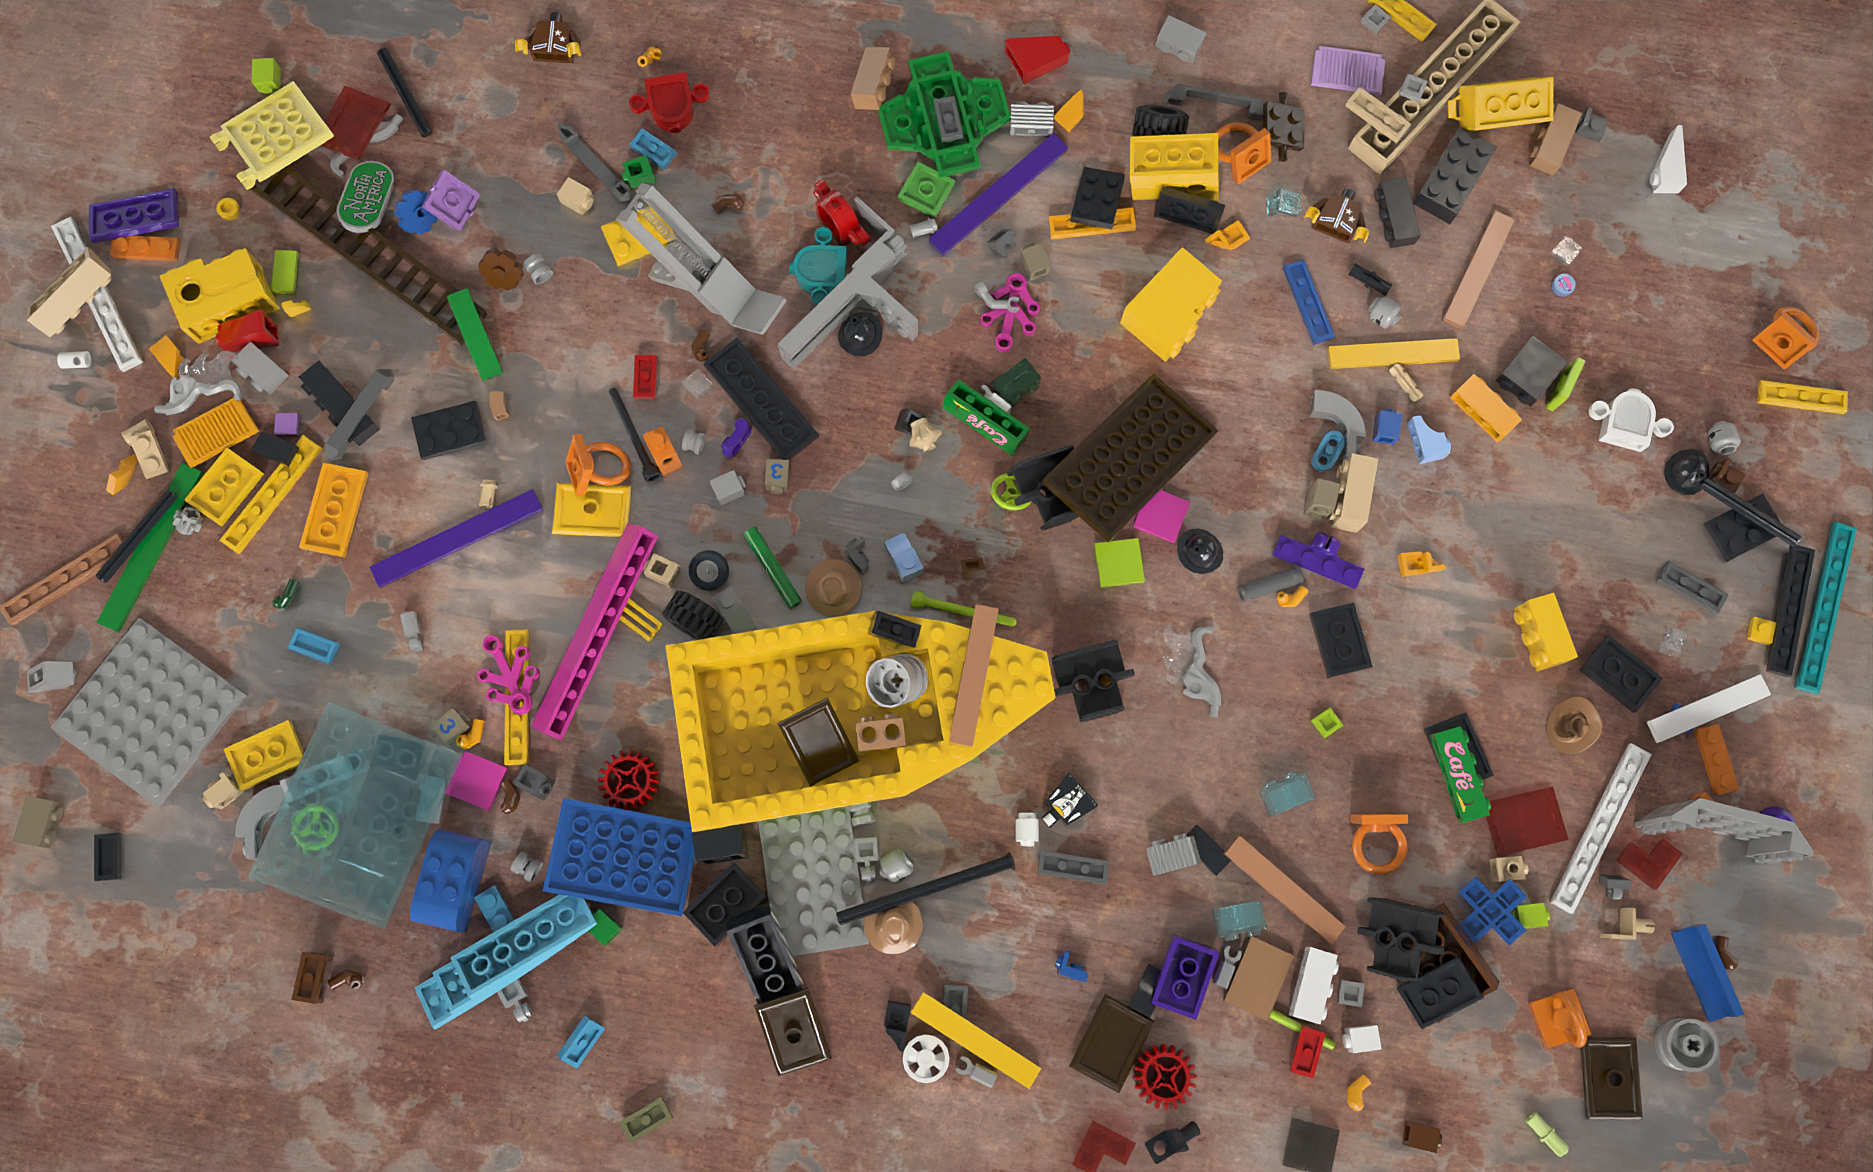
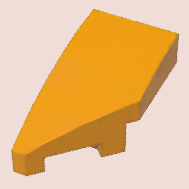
M165 335L151 346L149 350L172 377L179 378L177 371L179 365L183 364L185 359L180 355V350L173 341Z

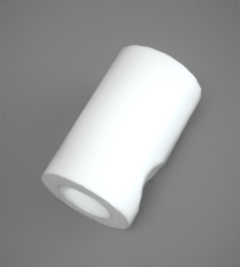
M88 351L59 352L57 357L58 365L61 369L87 368L91 366V356Z

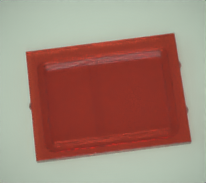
M344 86L324 120V123L334 137L319 146L359 161L391 104Z
M1553 786L1489 801L1491 809L1489 810L1490 815L1486 816L1497 856L1569 840Z

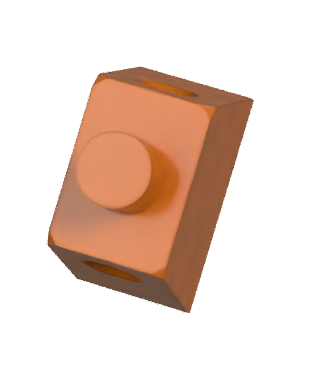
M663 426L642 435L663 476L683 467ZM667 458H672L670 461L663 463Z

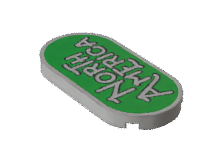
M365 161L357 164L351 170L337 205V217L345 229L356 233H363L372 227L373 229L381 223L394 188V175L387 165L377 161Z

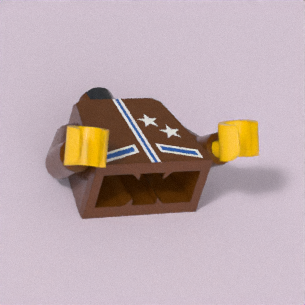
M551 12L549 21H538L536 28H533L526 38L515 40V52L523 50V53L527 55L529 50L533 61L573 64V54L581 56V41L575 31L570 29L568 23L562 22V14L558 12Z
M1348 188L1343 189L1341 196L1332 194L1330 198H1323L1313 206H1310L1303 216L1304 218L1310 217L1313 220L1312 223L1314 224L1311 229L1348 244L1352 238L1353 240L1361 238L1366 243L1369 235L1363 213L1360 211L1361 205L1353 201L1355 192Z

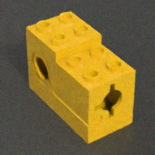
M1218 133L1130 137V182L1133 200L1159 199L1162 188L1165 186L1188 194H1195L1208 200L1219 201Z
M1182 247L1125 307L1120 324L1165 362L1170 357L1174 359L1181 351V346L1184 342L1189 343L1195 336V331L1199 327L1197 323L1203 315L1202 311L1206 306L1210 308L1217 300L1216 296L1221 291L1219 286L1222 280Z
M246 248L235 250L226 257L214 259L209 264H206L201 258L191 260L184 266L170 269L165 274L160 275L181 329L198 344L214 338L216 333H218L217 325L259 310L269 314L280 309L274 293L271 291V286L262 265Z

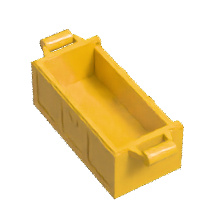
M1532 77L1459 86V95L1447 101L1448 118L1460 121V126L1467 130H1483L1553 121V77ZM1458 99H1459V117H1457V114H1456V100H1458Z

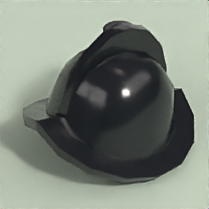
M859 312L848 317L842 323L838 332L840 347L853 356L872 354L879 347L882 340L880 321L873 313Z
M1694 449L1681 450L1673 454L1665 465V481L1672 490L1683 496L1694 495L1702 490L1699 487L1700 483L1706 477L1709 478L1707 457L1702 451Z
M1199 528L1189 529L1178 540L1177 552L1179 560L1186 569L1193 573L1206 574L1220 567L1223 561L1221 543L1207 530Z

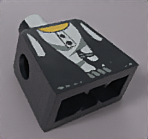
M1069 772L1044 802L1050 810L1041 819L1049 828L1059 820L1066 827L1094 810L1098 804Z

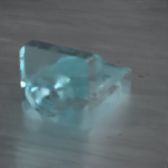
M1278 189L1268 195L1266 201L1267 215L1273 216L1278 212L1293 217L1300 215L1301 194Z

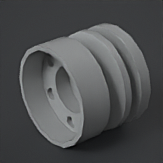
M902 653L877 660L870 666L866 675L868 693L874 702L882 707L892 708L917 700L924 694L928 686L926 667L919 658L912 654Z

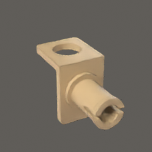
M1620 908V935L1600 934V938L1636 940V932L1653 933L1655 927H1646V925H1655V923L1650 918H1636L1635 908Z

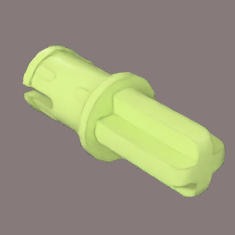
M1533 1112L1527 1117L1525 1122L1540 1136L1539 1140L1541 1142L1544 1141L1559 1157L1568 1152V1145L1555 1133V1128L1550 1127L1537 1112Z

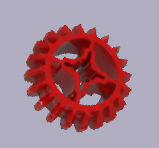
M629 749L627 756H625L624 751L621 750L619 751L620 758L612 754V763L607 760L604 761L608 768L607 770L603 768L599 770L605 776L597 778V781L604 782V785L599 786L598 790H606L602 795L603 799L611 797L607 803L608 805L612 806L616 803V808L621 809L624 804V810L630 811L632 805L633 809L637 811L639 810V802L642 806H647L644 800L646 797L653 801L654 797L650 795V792L657 793L659 791L656 787H653V784H660V780L653 778V776H657L660 773L658 770L651 771L656 766V763H648L650 760L648 755L641 759V751H637L634 756L633 750ZM628 762L638 763L636 767H632L629 771H622L618 768ZM643 768L647 776L645 788L639 783V776L642 774ZM613 773L619 778V784L616 787L615 793L611 785ZM621 774L625 775L626 777L633 776V783L636 784L637 787L633 786L632 784L630 785L628 783L624 785L626 781H624L625 778L622 777ZM631 789L640 793L631 799L620 798L623 793L625 794Z
M1164 1043L1161 1044L1160 1051H1158L1156 1045H1152L1153 1054L1145 1049L1143 1052L1147 1058L1143 1059L1140 1056L1137 1058L1139 1062L1143 1063L1142 1066L1134 1065L1133 1069L1140 1071V1075L1135 1074L1132 1076L1133 1079L1140 1080V1083L1135 1084L1134 1087L1135 1089L1143 1088L1139 1093V1097L1143 1098L1148 1095L1145 1101L1148 1105L1155 1100L1154 1107L1159 1109L1161 1102H1163L1165 1110L1169 1109V1102H1171L1173 1108H1178L1177 1099L1185 1104L1186 1100L1183 1094L1185 1093L1189 1097L1192 1096V1093L1187 1090L1188 1086L1196 1088V1084L1190 1082V1078H1197V1074L1189 1073L1190 1070L1195 1068V1065H1186L1191 1059L1190 1056L1187 1055L1181 1058L1184 1053L1182 1049H1179L1175 1054L1174 1045H1170L1168 1051ZM1167 1056L1172 1057L1177 1062L1174 1065L1171 1064L1168 1067H1163L1156 1059ZM1151 1064L1155 1071V1076L1148 1085L1146 1073ZM1182 1069L1183 1080L1178 1089L1174 1078L1179 1070ZM1160 1070L1166 1073L1167 1071H1170V1074H1168L1167 1076L1170 1084L1164 1080H1162V1082H1159L1162 1078ZM1161 1086H1166L1173 1094L1158 1096L1152 1091Z

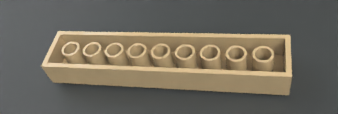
M1483 0L1413 74L1428 81L1420 101L1416 102L1399 95L1400 88L1385 104L1411 123L1410 128L1402 138L1395 143L1371 124L1367 123L1353 138L1348 149L1381 175L1448 104L1447 101L1451 100L1459 92V86L1466 85L1511 37L1520 21L1494 0Z

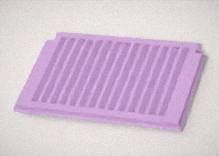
M1319 46V50H1315L1311 86L1354 92L1361 87L1369 94L1382 95L1385 60L1382 59V54Z

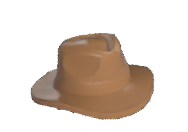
M829 559L820 562L810 571L805 584L806 597L810 605L819 613L832 617L841 616L851 611L857 604L862 591L861 578L857 570L850 563L840 559Z
M1569 698L1555 707L1549 715L1546 724L1548 739L1555 749L1562 753H1580L1588 749L1600 737L1603 726L1601 716L1593 703L1586 698Z
M914 902L865 917L864 930L868 941L875 949L887 954H899L911 949L919 941L923 929L922 916Z

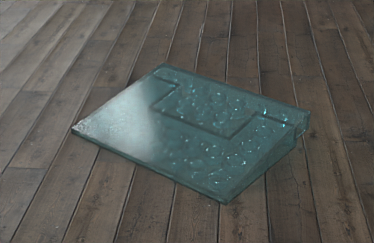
M328 702L248 877L358 921L362 920L382 929L387 928L463 755Z

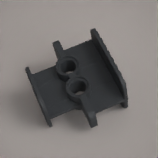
M1073 445L1022 460L1007 472L1008 476H1014L1021 495L1014 500L1015 505L1019 506L1031 501L1036 504L1044 522V525L1040 527L1041 530L1045 531L1067 522L1069 523L1079 517L1042 483L1043 479L1074 450ZM1040 489L1045 492L1046 496L1041 493Z
M1118 640L1106 641L1052 657V664L1059 688L1054 689L1055 697L1073 693L1080 722H1088L1124 711L1125 707L1122 703L1117 681L1135 676L1134 669L1125 670ZM1106 674L1110 677L1111 682L1109 685L1103 686L1099 684L1098 677ZM1080 680H1085L1089 684V688L1084 692L1076 688V683Z
M1368 898L1367 901L1372 903L1368 927H1358L1357 931L1358 934L1375 938L1376 949L1373 966H1367V970L1397 980H1422L1423 977L1418 975L1422 952L1444 954V947L1435 945L1439 917H1445V913L1388 898ZM1388 932H1390L1392 935V941L1390 943L1387 939ZM1410 938H1412L1414 942V946L1412 949L1409 946Z

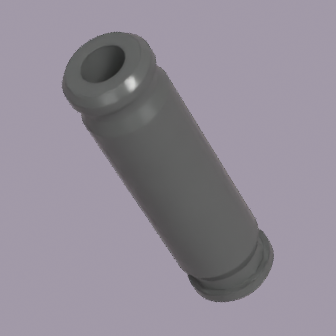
M1294 567V569H1287L1247 582L1245 585L1240 584L1237 588L1240 599L1246 602L1248 599L1262 597L1293 587L1298 583L1302 584L1304 576L1299 567Z

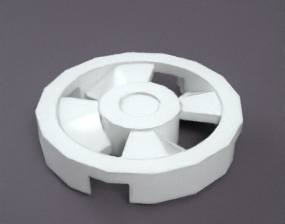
M924 1034L916 1036L904 1049V1069L917 1082L930 1083L937 1081L944 1075L949 1065L950 1058L947 1047L940 1039L933 1035ZM918 1041H920L922 1050L919 1052L912 1047ZM939 1044L943 1052L935 1055L933 1049ZM917 1062L920 1067L913 1073L909 1065ZM933 1065L940 1070L935 1076H932L930 1067Z

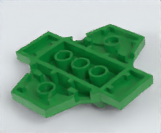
M949 51L908 60L912 81L909 83L906 93L902 96L899 94L882 104L880 110H877L887 149L921 152L933 159L939 178L980 169L981 164L976 148L981 143L983 137L1011 121L1001 80L973 77L972 80L966 79L961 76V72L954 70ZM954 96L963 139L942 142L933 100Z

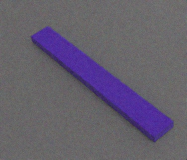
M1053 133L929 238V243L942 256L947 254L1067 152L1068 147Z
M531 489L369 568L378 587L381 588L542 511L543 508L535 491Z

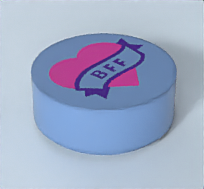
M1560 274L1552 282L1553 292L1561 297L1571 294L1576 286L1575 280L1568 274Z

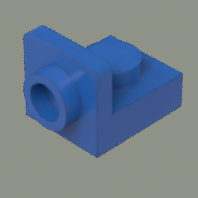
M1064 951L1063 955L1058 954L1055 968H1058L1057 974L1086 982L1088 973L1083 971V966L1071 963L1070 967L1066 966L1070 952Z

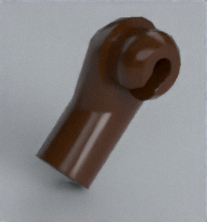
M725 194L713 202L711 206L718 213L728 205H733L734 209L739 210L744 206V202L738 194Z
M704 330L700 331L691 345L694 357L700 362L707 360L709 357L705 343L709 339L710 334Z
M507 779L500 784L506 793L504 802L500 807L504 814L514 812L520 801V793L511 779Z

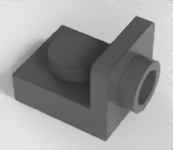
M1588 107L1584 113L1581 112L1582 114L1575 133L1600 142L1608 120L1591 114L1593 108Z
M863 537L858 540L854 538L846 545L847 549H845V556L861 575L869 570V559L862 551L858 553V550L865 546V539Z
M524 764L513 784L529 794L545 800L551 792L555 780Z

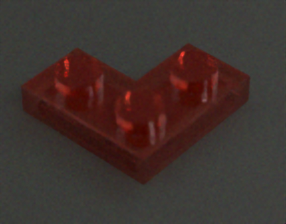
M1660 839L1649 855L1633 842H1630L1616 861L1651 889L1657 890L1683 853L1665 839Z
M1092 1120L1072 1165L1085 1172H1096L1104 1154L1126 1165L1136 1143Z

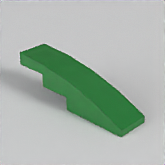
M466 288L448 295V301L482 381L504 374L469 290Z

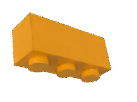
M1475 374L1450 397L1497 443L1522 420L1514 408L1509 407L1503 402L1502 397L1498 393L1493 392L1487 386V383Z

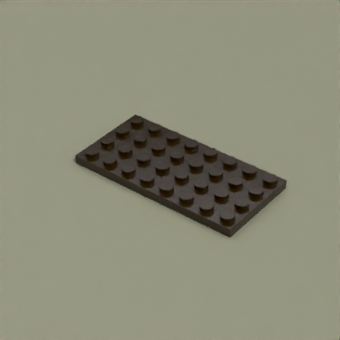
M1153 373L1043 479L1042 483L1109 543L1218 433V430Z

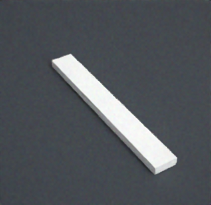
M72 217L51 226L69 265L87 248L86 242ZM100 286L95 291L96 296L88 304L120 370L125 372L144 362L107 286L104 288Z
M1632 743L1627 745L1550 903L1570 914L1574 913L1652 754Z

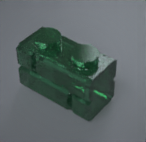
M1024 358L990 383V390L993 394L996 393L1005 402L1014 407L1022 401L1021 397L1027 392L1032 394L1039 389L1041 377L1030 362Z

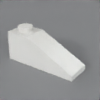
M1678 125L1669 134L1650 175L1653 193H1679L1687 185L1682 125Z

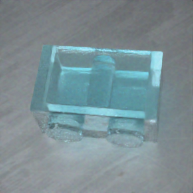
M1297 771L1284 776L1285 781L1277 784L1276 780L1263 785L1265 789L1260 791L1259 794L1270 817L1316 798L1305 773L1298 775Z
M1261 900L1212 909L1217 937H1224L1225 941L1238 939V934L1247 932V937L1260 935L1261 929L1267 928Z

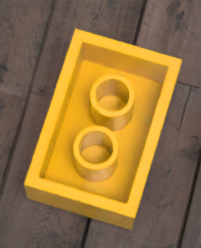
M1554 593L1530 599L1514 608L1515 622L1520 625L1522 641L1529 649L1530 662L1537 672L1564 664L1578 657Z

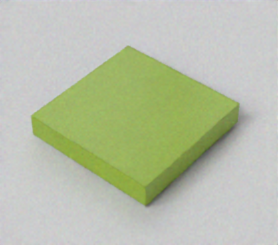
M1576 358L1562 371L1546 404V409L1554 411L1569 398L1585 364V360Z
M1138 538L1094 544L1100 588L1145 582Z

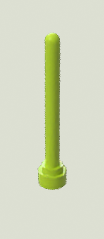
M914 590L910 607L919 609V607L924 608V606L970 617L974 616L975 608L926 597V594H923V591ZM998 614L996 623L1015 626L1017 621L1013 617Z

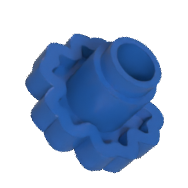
M412 189L402 194V201L396 202L394 213L399 218L398 225L404 231L422 235L431 230V224L437 222L436 216L421 207L428 195L427 192H419Z

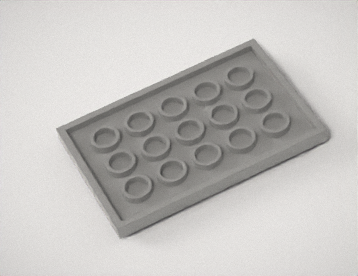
M849 806L758 821L769 902L792 956L869 944L864 930L865 918L840 925L836 917V913L863 904L858 863H855L854 836Z

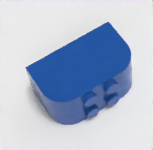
M437 829L429 841L410 908L411 921L466 933L475 904L474 897L478 893L492 842Z

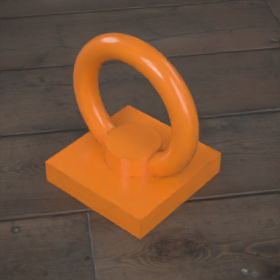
M1234 122L1220 127L1214 133H1218V142L1223 135L1232 131H1242L1251 136L1230 151L1231 154L1224 153L1219 148V160L1231 163L1233 181L1240 184L1272 162L1270 132L1265 128L1258 132L1249 124Z
M1786 306L1775 312L1773 322L1756 335L1752 341L1785 370L1806 352L1816 347L1819 342V330L1807 313L1796 307ZM1789 315L1794 316V317L1798 318L1799 320H1801V321L1805 324V326L1807 327L1809 333H1808L1805 329H1803V328H1802L1792 317H1790Z
M573 434L565 463L576 497L585 496L589 480L608 486L619 484L629 476L631 462L624 450L615 444L603 441L585 445L582 434ZM597 450H605L615 454L622 463L621 472L611 477L596 474L593 472L594 462L590 453Z
M1350 814V823L1361 824L1352 842V851L1357 863L1364 870L1378 875L1388 874L1398 869L1407 855V840L1403 831L1396 824H1408V814ZM1368 832H1391L1396 837L1398 852L1390 863L1375 865L1364 857L1362 840Z
M1574 988L1528 1002L1544 1048L1549 1049L1570 1042L1575 1047H1583L1586 1044L1587 1036L1591 1035Z

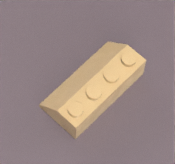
M87 247L27 308V321L49 337L54 333L58 335L65 328L66 324L64 323L69 318L74 319L80 313L82 304L84 302L90 303L96 296L95 291L100 286L104 288L111 281V269L92 249Z

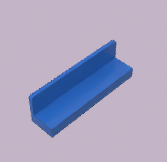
M1695 924L1673 932L1671 936L1708 1022H1714L1725 1017L1743 1015L1742 1007L1706 924Z

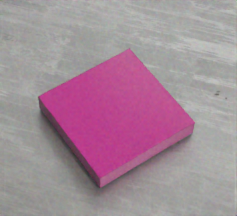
M1160 491L1138 513L1133 527L1175 543L1190 502Z
M465 751L446 794L490 811L508 768Z

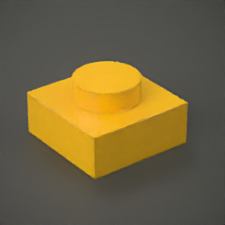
M1752 617L1746 639L1765 645L1772 644L1776 622Z

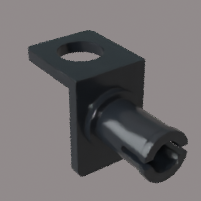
M1191 1121L1181 1129L1173 1128L1162 1131L1146 1141L1145 1146L1153 1162L1159 1164L1175 1153L1188 1151L1187 1142L1199 1136L1201 1132L1198 1125ZM1157 1141H1161L1165 1145L1163 1155H1158L1154 1151V1144Z

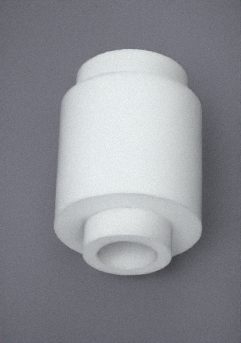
M1018 813V819H1016V842H1020V846L1031 847L1034 846V842H1039V819H1036V813Z

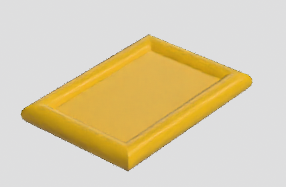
M557 482L552 534L621 537L627 523L629 524L632 486L588 484L585 496L576 497L572 483Z

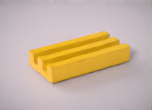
M628 599L623 612L651 633L647 635L623 617L622 614L619 618L620 621L648 642L653 639L663 626L660 621L631 599ZM629 605L653 622L656 627H651L627 607Z

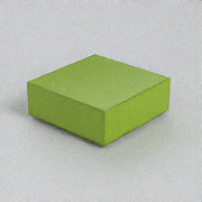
M1331 707L1311 720L1324 739L1344 726Z

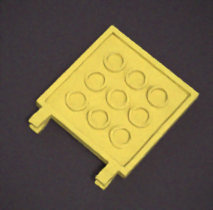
M292 81L221 125L223 130L212 134L210 139L219 151L225 150L228 147L229 141L235 146L249 166V169L237 174V178L248 190L255 185L256 179L262 182L325 143L334 135L295 82Z

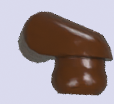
M1717 935L1715 947L1724 968L1727 970L1736 969L1738 961L1727 950L1729 938Z
M349 969L328 980L332 990L337 989L343 984L351 986L352 989H359L364 983V978L360 973Z

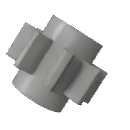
M185 507L183 512L177 510L173 517L172 525H175L176 530L181 534L191 535L193 530L199 532L202 527L203 517H200V513L194 508Z

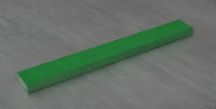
M181 463L167 489L175 493L178 499L135 549L96 623L120 633L176 528L175 525H172L176 511L180 510L183 512L184 508L187 507L188 503L185 501V498L202 479L203 472Z

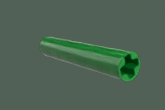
M750 528L743 534L787 607L792 609L798 606L802 599L758 528Z

